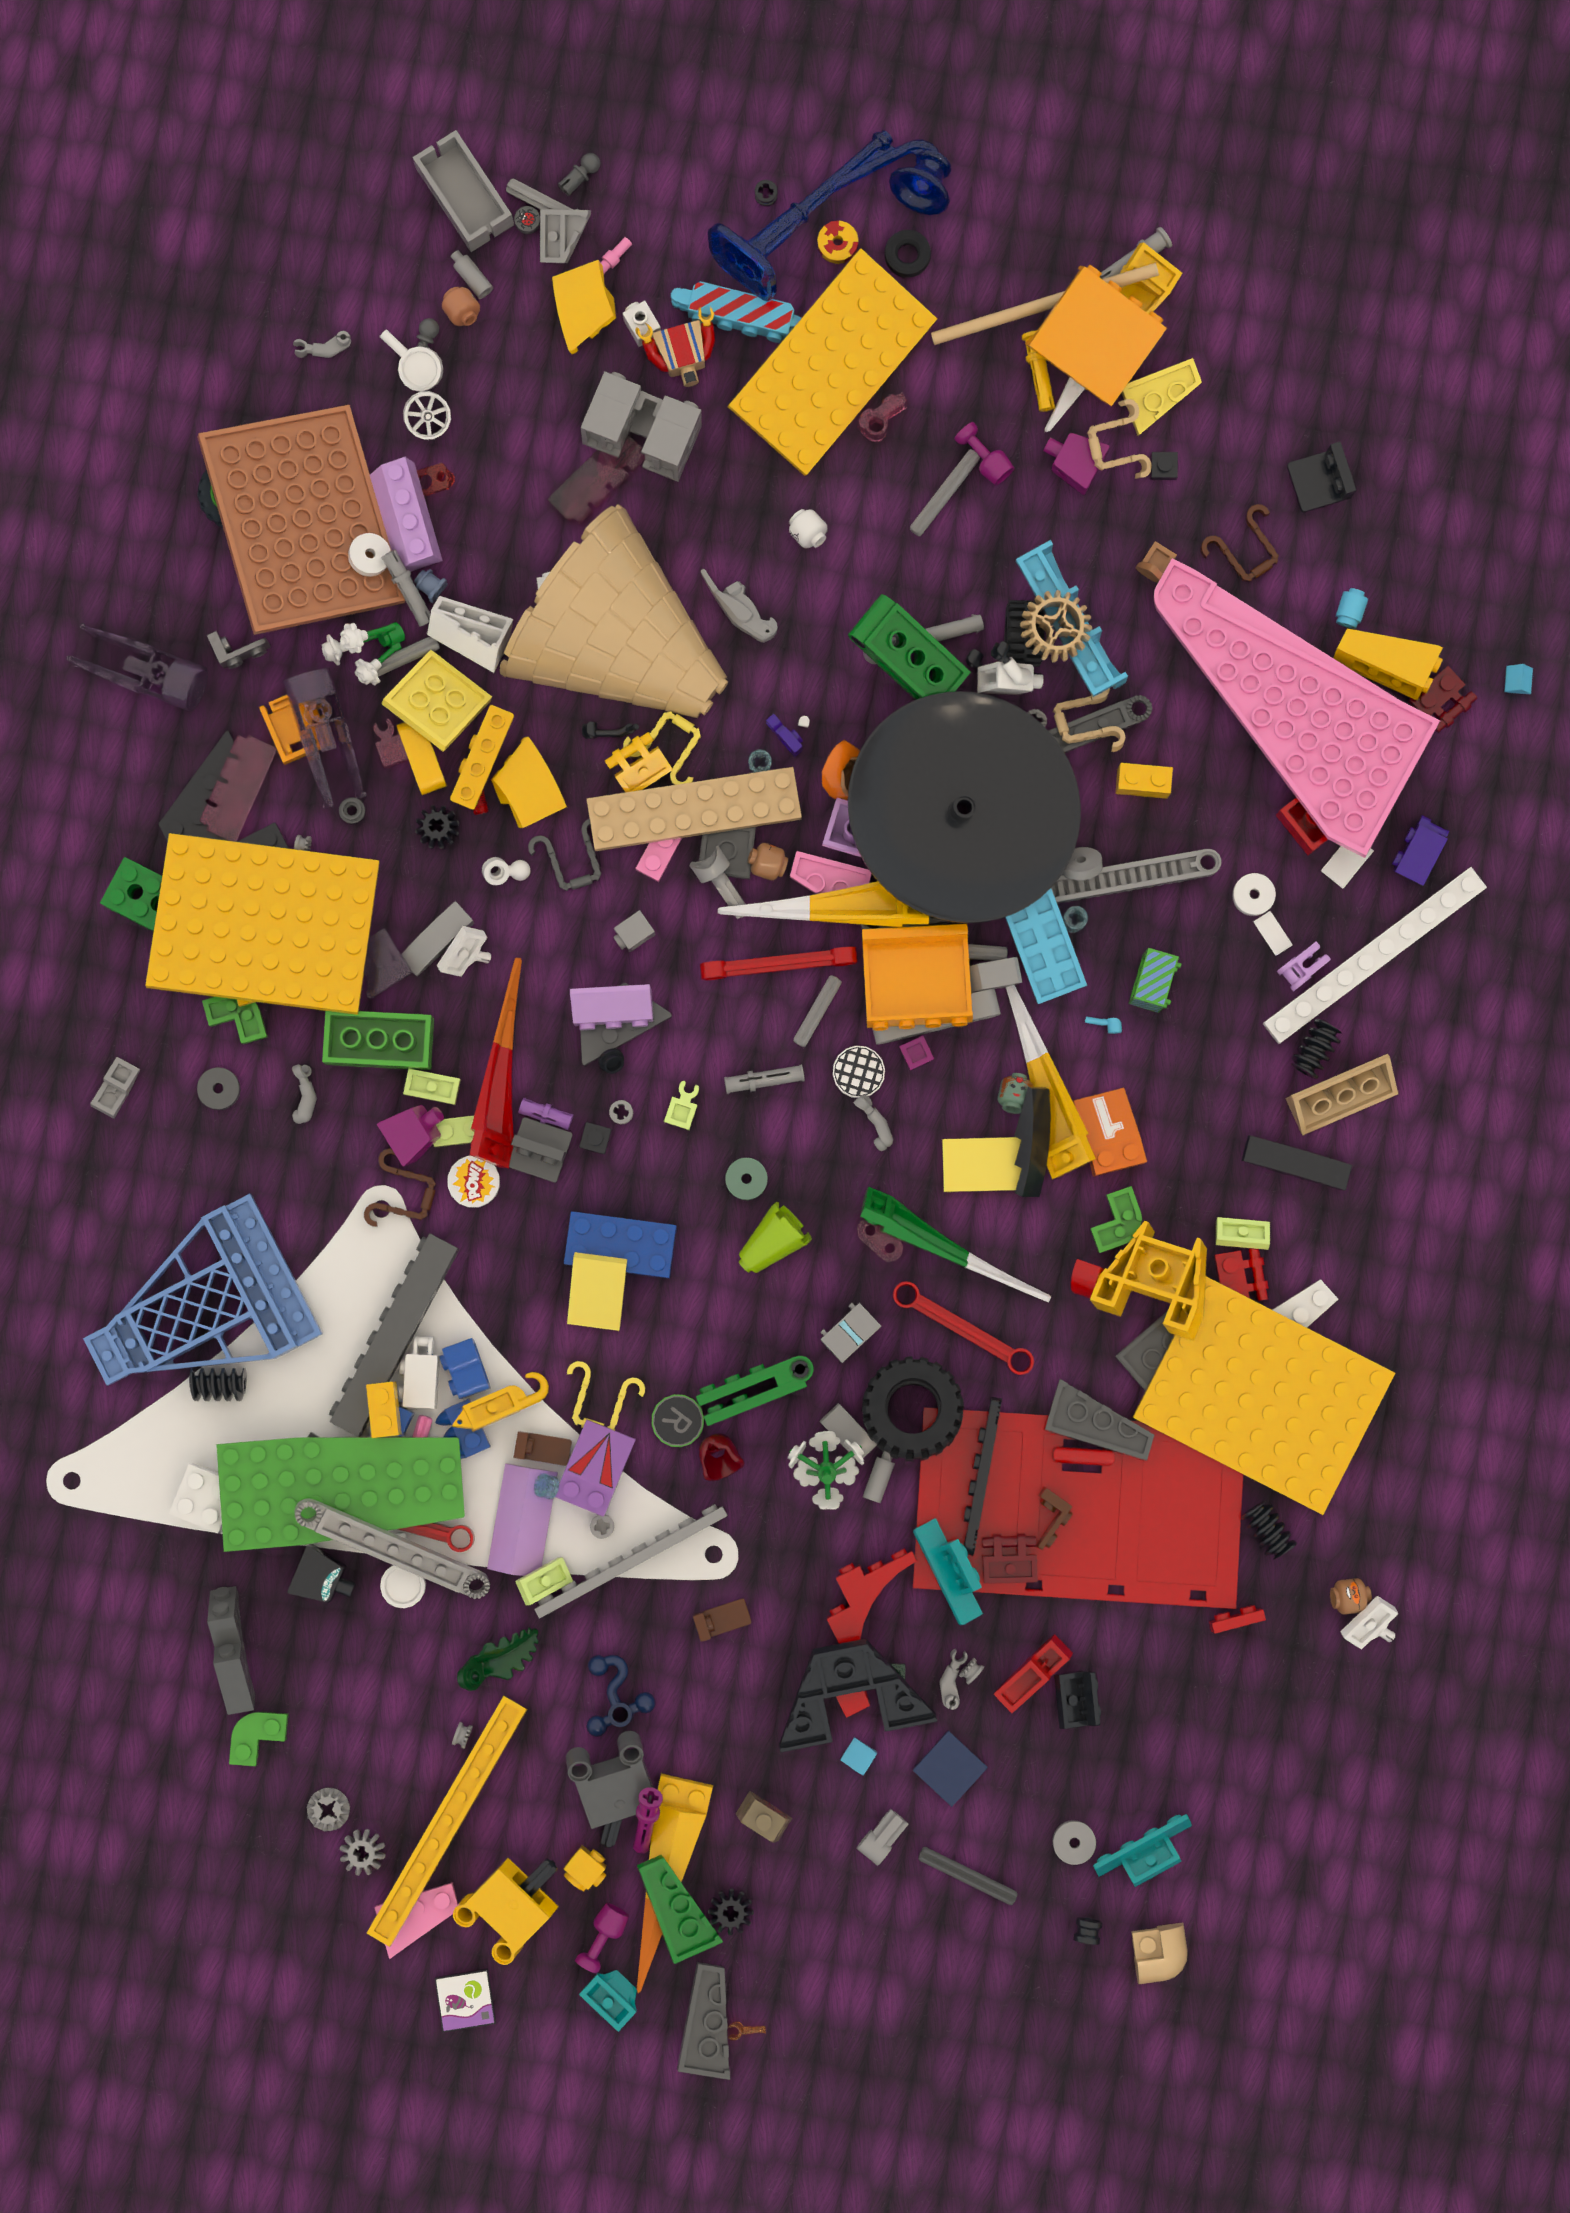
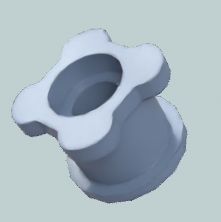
M431 569L428 571L422 570L414 581L417 584V590L425 593L432 604L448 585L445 578L440 580L433 574Z

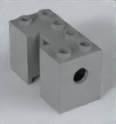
M604 371L581 425L582 443L618 458L629 432L645 437L647 439L641 451L642 454H645L642 468L678 482L702 427L701 409H698L699 407L690 401H684L683 403L668 396H664L662 400L641 391L640 385L626 380V377L617 372L610 374Z

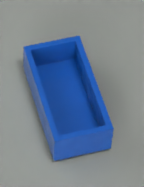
M571 1211L564 1264L573 1266L575 1252L627 1259L626 1273L670 1279L677 1226Z

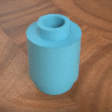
M1350 588L1349 592H1343L1336 613V617H1338L1337 624L1356 629L1357 624L1361 623L1368 602V598L1364 596L1365 592Z

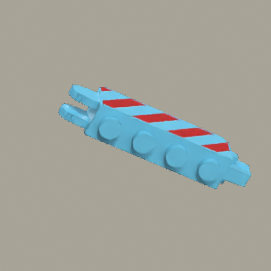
M701 281L693 286V290L674 288L671 293L672 306L687 311L688 318H692V321L699 320L700 324L703 323L699 319L698 309L701 307V315L707 317L711 313V306L714 312L711 322L716 324L718 328L731 331L732 328L741 330L743 334L751 337H756L757 335L765 336L769 341L781 343L802 318L794 315V308L791 303Z

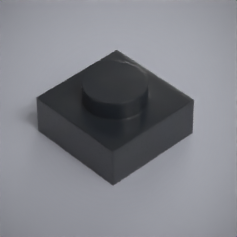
M1178 452L1151 453V480H1177Z
M586 1122L579 1148L605 1155L612 1129Z

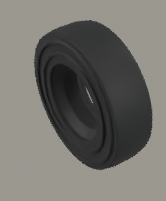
M899 231L886 244L885 261L888 268L897 276L904 278L918 276L927 268L930 262V245L927 239L917 231ZM903 245L915 247L918 252L916 260L911 263L902 262L897 254L899 248Z

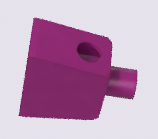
M1070 433L1065 443L1062 444L1050 437L1043 451L1056 458L1051 470L1078 492L1085 495L1099 470L1094 466L1095 462L1092 459L1088 442L1089 438ZM1099 442L1103 462L1110 446Z
M419 1105L383 1120L377 1126L401 1165L406 1166L415 1163L441 1137V1133L436 1125L444 1120V1116L437 1107H433L427 1112L423 1105Z

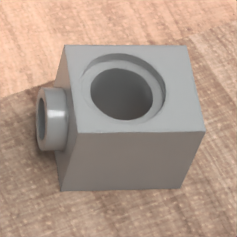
M639 910L614 928L617 935L613 938L622 950L626 947L629 952H632L655 936V931Z

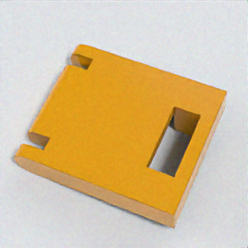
M308 687L302 688L306 697L304 700L301 699L299 692L296 690L268 702L273 712L272 714H268V710L264 705L259 707L284 765L332 745ZM314 736L317 743L293 752L291 745Z

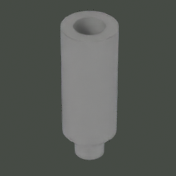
M459 250L451 255L455 262L453 267L478 299L486 297L493 290V286L468 255L463 256Z
M886 1451L883 1452L881 1458H876L863 1494L864 1498L878 1503L882 1501L895 1463L891 1462L893 1457Z

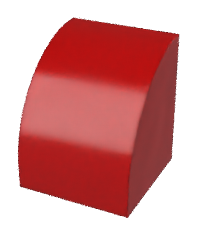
M1077 1259L1071 1277L1072 1292L1090 1299L1099 1275L1104 1269Z

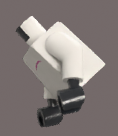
M1001 641L1000 644L996 642L991 651V656L1002 662L983 666L980 662L984 655L976 649L970 651L966 657V664L978 670L977 693L1020 695L1032 692L1033 688L1040 689L1042 687L1043 675L1041 673H1034L1033 665L1016 663L1012 657L1009 658L1007 654L1010 650V645L1004 641Z

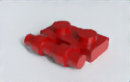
M1248 1249L1250 1259L1244 1261L1241 1250L1214 1255L1218 1282L1249 1299V1292L1256 1291L1258 1301L1268 1299L1266 1289L1269 1286L1268 1281L1264 1279L1262 1268L1264 1259L1260 1257L1259 1249ZM1252 1267L1254 1283L1247 1284L1244 1269Z

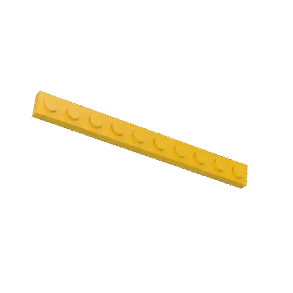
M503 1696L367 1934L391 1947L528 1709Z

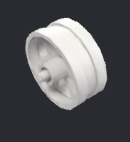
M420 391L412 395L406 402L403 410L404 422L408 430L416 437L424 440L435 439L441 436L448 429L451 421L447 402L438 394L430 391ZM431 396L427 408H424L418 399L419 397ZM437 398L444 407L431 411L434 399ZM414 400L421 409L420 412L408 411ZM446 411L445 423L434 418V415ZM408 416L421 417V419L411 427ZM432 421L442 427L433 434L431 433L430 426ZM423 422H426L427 435L416 432Z

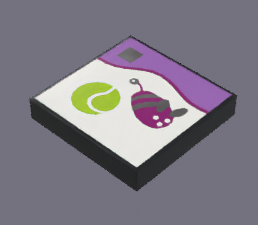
M488 1968L435 1977L443 2032L496 2024Z

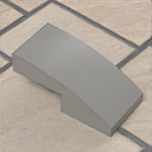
M116 1057L103 1078L102 1086L90 1103L91 1107L114 1119L127 1098L140 1069Z
M839 1403L819 1421L828 1431L835 1432L836 1437L840 1438V1444L848 1452L850 1451L844 1445L846 1439L851 1444L856 1442L862 1447L864 1452L862 1458L877 1446L875 1441L870 1439L867 1432Z

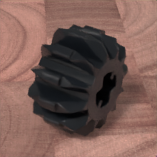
M431 805V814H428L426 810L421 811L425 820L421 818L416 819V823L422 827L415 829L417 835L424 834L420 838L422 844L429 841L428 847L433 849L436 842H438V846L442 850L444 849L443 841L446 840L450 845L454 843L450 835L459 836V832L452 828L458 827L460 823L458 820H452L455 816L453 811L446 814V806L442 805L439 812H437L435 805ZM434 823L438 825L444 823V825H441L443 828L441 832L434 830L432 825Z
M734 1888L729 1889L728 1897H726L723 1890L719 1891L721 1901L717 1898L711 1899V1903L717 1908L708 1909V1914L717 1915L710 1920V1923L715 1925L720 1922L718 1926V1932L720 1933L724 1930L725 1926L728 1927V1935L730 1936L733 1934V1927H736L737 1931L742 1933L743 1927L741 1923L747 1926L751 1924L750 1919L745 1916L754 1915L753 1909L746 1908L752 1903L751 1899L741 1901L744 1897L743 1891H740L738 1896L734 1897ZM728 1906H734V1911L739 1913H734V1917L729 1918L728 1913L723 1912V1910H728Z

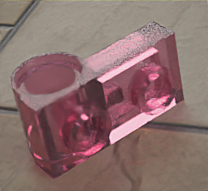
M902 392L897 396L894 394L889 395L881 402V406L875 410L869 408L860 415L861 419L858 420V428L868 440L872 442L882 441L887 435L888 420L907 408V399ZM872 423H879L883 429L879 432H873L869 426Z

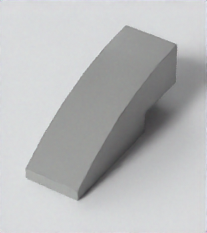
M455 901L399 957L418 976L448 949L462 926L471 927L474 921Z

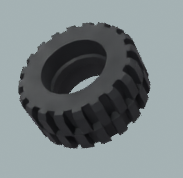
M913 1356L905 1357L901 1361L895 1359L885 1368L882 1366L874 1378L870 1379L863 1397V1422L870 1439L875 1441L877 1447L882 1452H888L895 1459H898V1457L904 1458L905 1461L913 1462V1459H921L923 1461L929 1459L932 1455L937 1456L942 1453L943 1449L947 1446L949 1447L954 1441L963 1419L964 1401L961 1397L959 1384H956L953 1380L954 1376L949 1371H944L939 1363L935 1362L933 1364L923 1357H920V1360L913 1359ZM903 1386H922L928 1389L936 1399L938 1405L937 1418L930 1428L921 1433H905L896 1428L889 1418V1400L893 1393Z

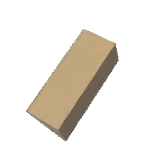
M1388 1054L1287 1097L1286 1101L1301 1134L1310 1133L1398 1095L1390 1056Z

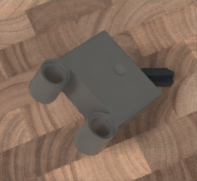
M625 1731L618 1737L619 1757L591 1765L589 1753L584 1748L576 1747L569 1750L566 1754L568 1776L576 1784L591 1829L604 1825L600 1844L606 1848L615 1845L622 1819L636 1815V1808L640 1804L638 1801L640 1791L645 1788H653L643 1759L641 1738L634 1731ZM652 1795L649 1796L648 1802H651Z

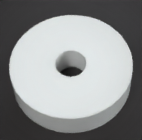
M373 533L361 534L351 543L348 551L349 563L361 575L376 576L387 568L381 557L391 550L388 543L381 536ZM365 552H372L374 557L368 558Z
M1258 873L1243 876L1235 884L1232 894L1233 902L1237 909L1249 916H1258L1268 911L1273 905L1276 896L1273 883L1266 876ZM1250 891H1257L1258 898L1252 899L1249 894Z

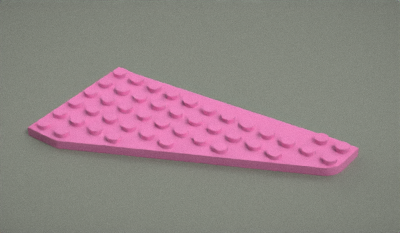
M1172 558L1154 591V605L1157 612L1326 838L1365 858L1440 720L1395 698L1223 590L1211 579Z

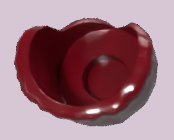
M717 1433L708 1436L699 1447V1457L705 1480L717 1481L726 1478L743 1468L745 1464L735 1445L725 1434ZM725 1449L724 1455L718 1458L711 1455Z

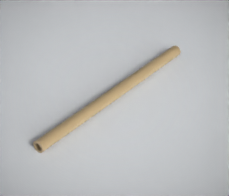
M1156 263L1102 280L1106 283L1111 280L1118 286L1123 287L1159 276ZM1065 291L932 332L934 345L1053 309Z

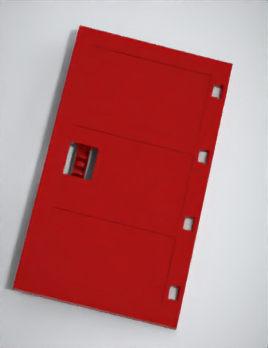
M924 1407L922 1432L933 1425L937 1418L938 1408ZM963 1410L961 1427L950 1446L944 1448L943 1452L937 1456L932 1455L929 1459L923 1461L920 1459L916 1528L936 1518L947 1542L959 1539L960 1543L964 1545L968 1522L963 1521L966 1506H971L973 1496L968 1495L971 1479L976 1480L977 1470L973 1469L976 1453L981 1454L982 1443H978L980 1427L985 1428L988 1411ZM999 1412L977 1542L975 1543V1552L973 1556L968 1555L967 1557L971 1566L977 1570L980 1577L979 1582L982 1586L974 1592L1236 1609L1243 1488L1242 1473L1140 1421L1132 1422L1154 1434L1147 1461L1105 1448L1100 1450L1063 1447L1064 1439L1072 1438L1044 1430L1048 1415ZM1062 1463L1100 1465L1101 1473L1062 1471ZM1044 1487L1073 1506L1070 1510L1073 1515L1065 1526L1059 1525L1055 1531V1534L1058 1536L1050 1548L1045 1546L1041 1550L1037 1546L1026 1547V1555H1037V1578L1042 1580V1590L1025 1589L1026 1583L984 1584L983 1556H994L993 1548H983V1537H993L994 1534H1001L1002 1537H1017V1534H1025V1536H1036L1037 1545L1060 1512V1510L1056 1509L1053 1513L1041 1504L1043 1498L1039 1494ZM916 1539L915 1556L917 1561L914 1563L913 1588L941 1590ZM1017 1547L1002 1548V1556L1017 1555ZM1108 1585L1124 1586V1595L1107 1594ZM1190 1591H1206V1600L1189 1599Z

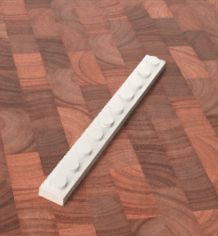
M1470 867L1265 1021L1263 1025L1275 1041L1280 1044L1486 889V885Z

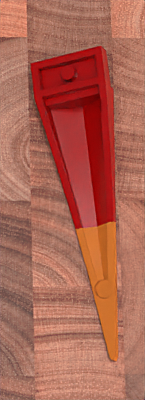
M515 958L471 1126L474 1136L469 1154L497 1167L508 1169L513 1150L511 1143L514 1137L512 1117V1050L521 958Z

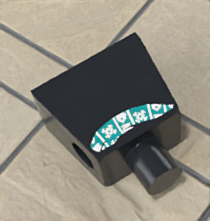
M309 1544L306 1546L287 1593L329 1603L333 1600L336 1592L350 1598L356 1583L342 1577L346 1569L345 1564L317 1546Z

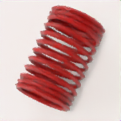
M484 790L481 793L484 796H480L477 806L473 810L475 815L489 811Z

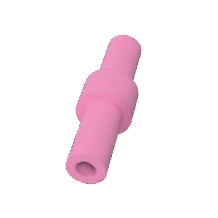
M624 237L612 251L608 250L602 257L603 274L609 268L613 269L620 262L619 258L632 245L628 238Z

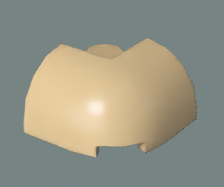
M1184 1923L1131 1931L1138 1984L1166 1981L1176 1977L1183 1970L1187 1962Z

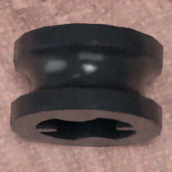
M762 180L757 183L754 190L757 203L761 206L774 204L777 200V187L775 183L770 180ZM763 188H769V192L773 193V195L769 194V198H763V194L759 193V191L763 192Z

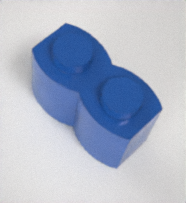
M473 1338L442 1349L443 1355L439 1357L444 1371H450L452 1380H449L448 1383L453 1396L458 1395L459 1399H463L491 1389Z

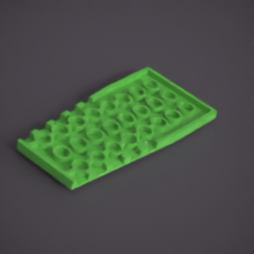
M296 1437L216 1444L224 1552L306 1545L333 1540L312 1529L301 1526L297 1522L294 1513L295 1507L299 1501L307 1498L319 1501L386 1531L459 1519L465 1516L460 1444L457 1437ZM309 1506L301 1511V1516L306 1519L312 1518L316 1514L315 1509Z

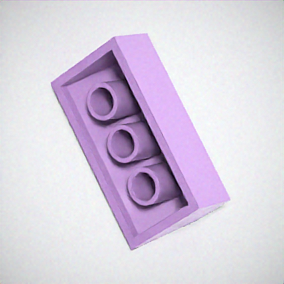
M402 457L380 465L370 474L391 551L396 549L406 570L409 569L410 572L443 561L415 463L406 457Z

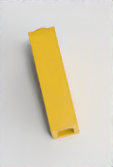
M1347 629L1333 659L1366 678L1418 700L1421 692L1427 693L1433 681L1429 677L1431 672L1437 673L1443 661L1439 657L1443 647Z

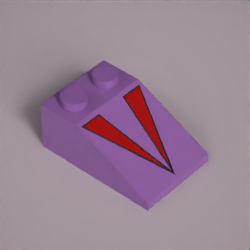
M587 1419L554 1497L604 1517L636 1439Z

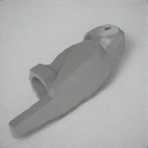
M701 570V575L712 595L734 626L763 643L774 638L778 629L777 622L773 618L767 621L761 619L756 606L745 595V586L741 582L736 581L726 587L722 593L718 590L706 570Z

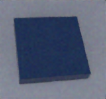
M948 1730L912 1770L952 1807L988 1767Z

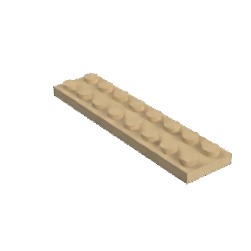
M793 767L587 798L595 851L801 820L802 818Z

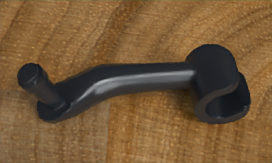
M588 722L582 725V736L586 739L597 737L619 738L632 734L634 730L639 729V725L627 724L619 729L603 730L597 729L596 722Z

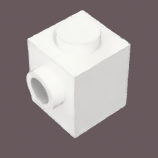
M646 301L641 303L634 302L623 312V320L639 347L642 346L643 340L636 334V327L639 328L641 335L646 334L648 331L645 323L651 326L653 333L661 331L660 325Z

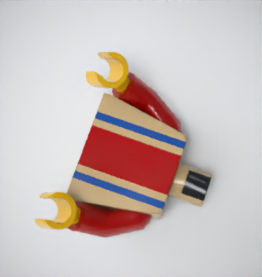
M711 306V313L707 317L701 315V307L698 309L699 319L703 322L701 325L700 321L696 320L653 333L651 326L645 323L648 331L644 335L640 334L638 327L635 329L636 334L643 340L642 345L648 360L660 371L668 372L670 377L681 375L685 387L699 383L696 370L705 368V361L712 354L715 334L714 325L711 322L714 317Z

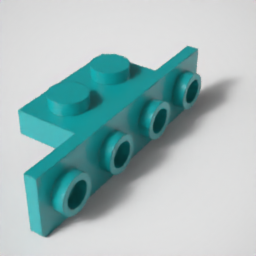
M936 1518L915 1528L913 1533L958 1624L964 1625L982 1615L983 1613L972 1593L982 1587L979 1582L980 1577L967 1558L968 1552L965 1546L960 1543L959 1539L947 1542Z
M1176 1815L1167 1821V1825L1159 1829L1152 1828L1143 1835L1144 1837L1138 1841L1126 1842L1120 1847L1118 1852L1112 1855L1108 1853L1101 1856L1097 1863L1093 1865L1098 1877L1123 1865L1134 1887L1182 1862L1169 1838L1192 1826L1188 1815Z

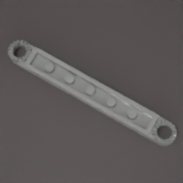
M307 1498L299 1501L295 1507V1518L301 1526H305L321 1535L455 1592H460L473 1599H480L490 1589L489 1579L484 1572L319 1501ZM309 1506L315 1509L316 1514L312 1518L306 1519L301 1516V1511L305 1507L308 1508ZM477 1578L483 1581L484 1584L480 1589L472 1590L469 1588L470 1581H473V1579L476 1580Z

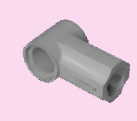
M890 1809L873 1831L870 1830L856 1849L878 1866L891 1851V1845L908 1826V1822Z

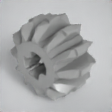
M369 1829L364 1831L363 1837L359 1830H355L353 1832L354 1839L347 1835L344 1840L348 1845H341L340 1851L348 1853L340 1858L341 1862L349 1860L350 1863L347 1865L346 1870L350 1871L353 1866H356L355 1874L358 1876L361 1874L362 1868H364L367 1875L372 1873L371 1866L379 1869L381 1864L377 1859L382 1860L386 1856L384 1853L378 1852V1850L385 1847V1844L375 1843L379 1838L378 1834H375L372 1839L369 1838ZM362 1846L365 1847V1852L369 1853L364 1858H360V1853L356 1852V1849L359 1850Z

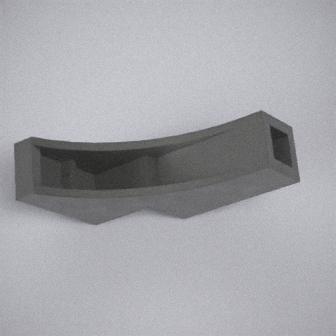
M220 1587L210 1591L207 1623L215 1647L213 1665L227 1714L230 1715L254 1710L255 1691L244 1648L237 1587Z

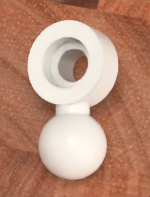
M493 857L483 864L482 874L488 883L501 885L509 876L518 881L527 879L530 875V866L523 860L514 861L508 866L503 859ZM494 866H498V871L491 873V869Z

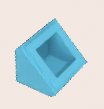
M1525 664L1506 666L1504 692L1531 694L1533 668Z

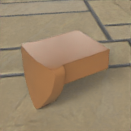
M1155 541L1143 561L1139 562L1135 568L1148 579L1158 583L1171 559H1175L1177 554Z

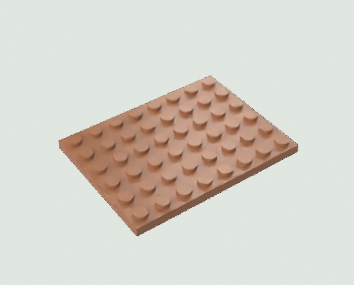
M350 405L198 434V441L254 635L403 604L405 602L396 583L393 584L388 568L381 574L370 577L357 573L349 563L348 551L351 543L361 534L373 533L379 535L390 547ZM365 552L368 558L374 557L372 552Z

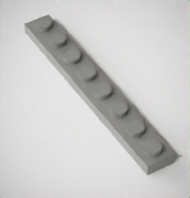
M716 1504L701 1511L703 1517L695 1521L690 1517L679 1523L680 1529L672 1534L668 1529L655 1536L657 1542L647 1547L644 1542L631 1550L633 1555L624 1559L621 1555L608 1562L610 1567L600 1572L599 1568L584 1575L586 1578L584 1582L577 1585L573 1581L561 1588L562 1594L553 1597L551 1593L538 1601L540 1606L534 1609L539 1619L725 1518L728 1515L724 1507L717 1508Z

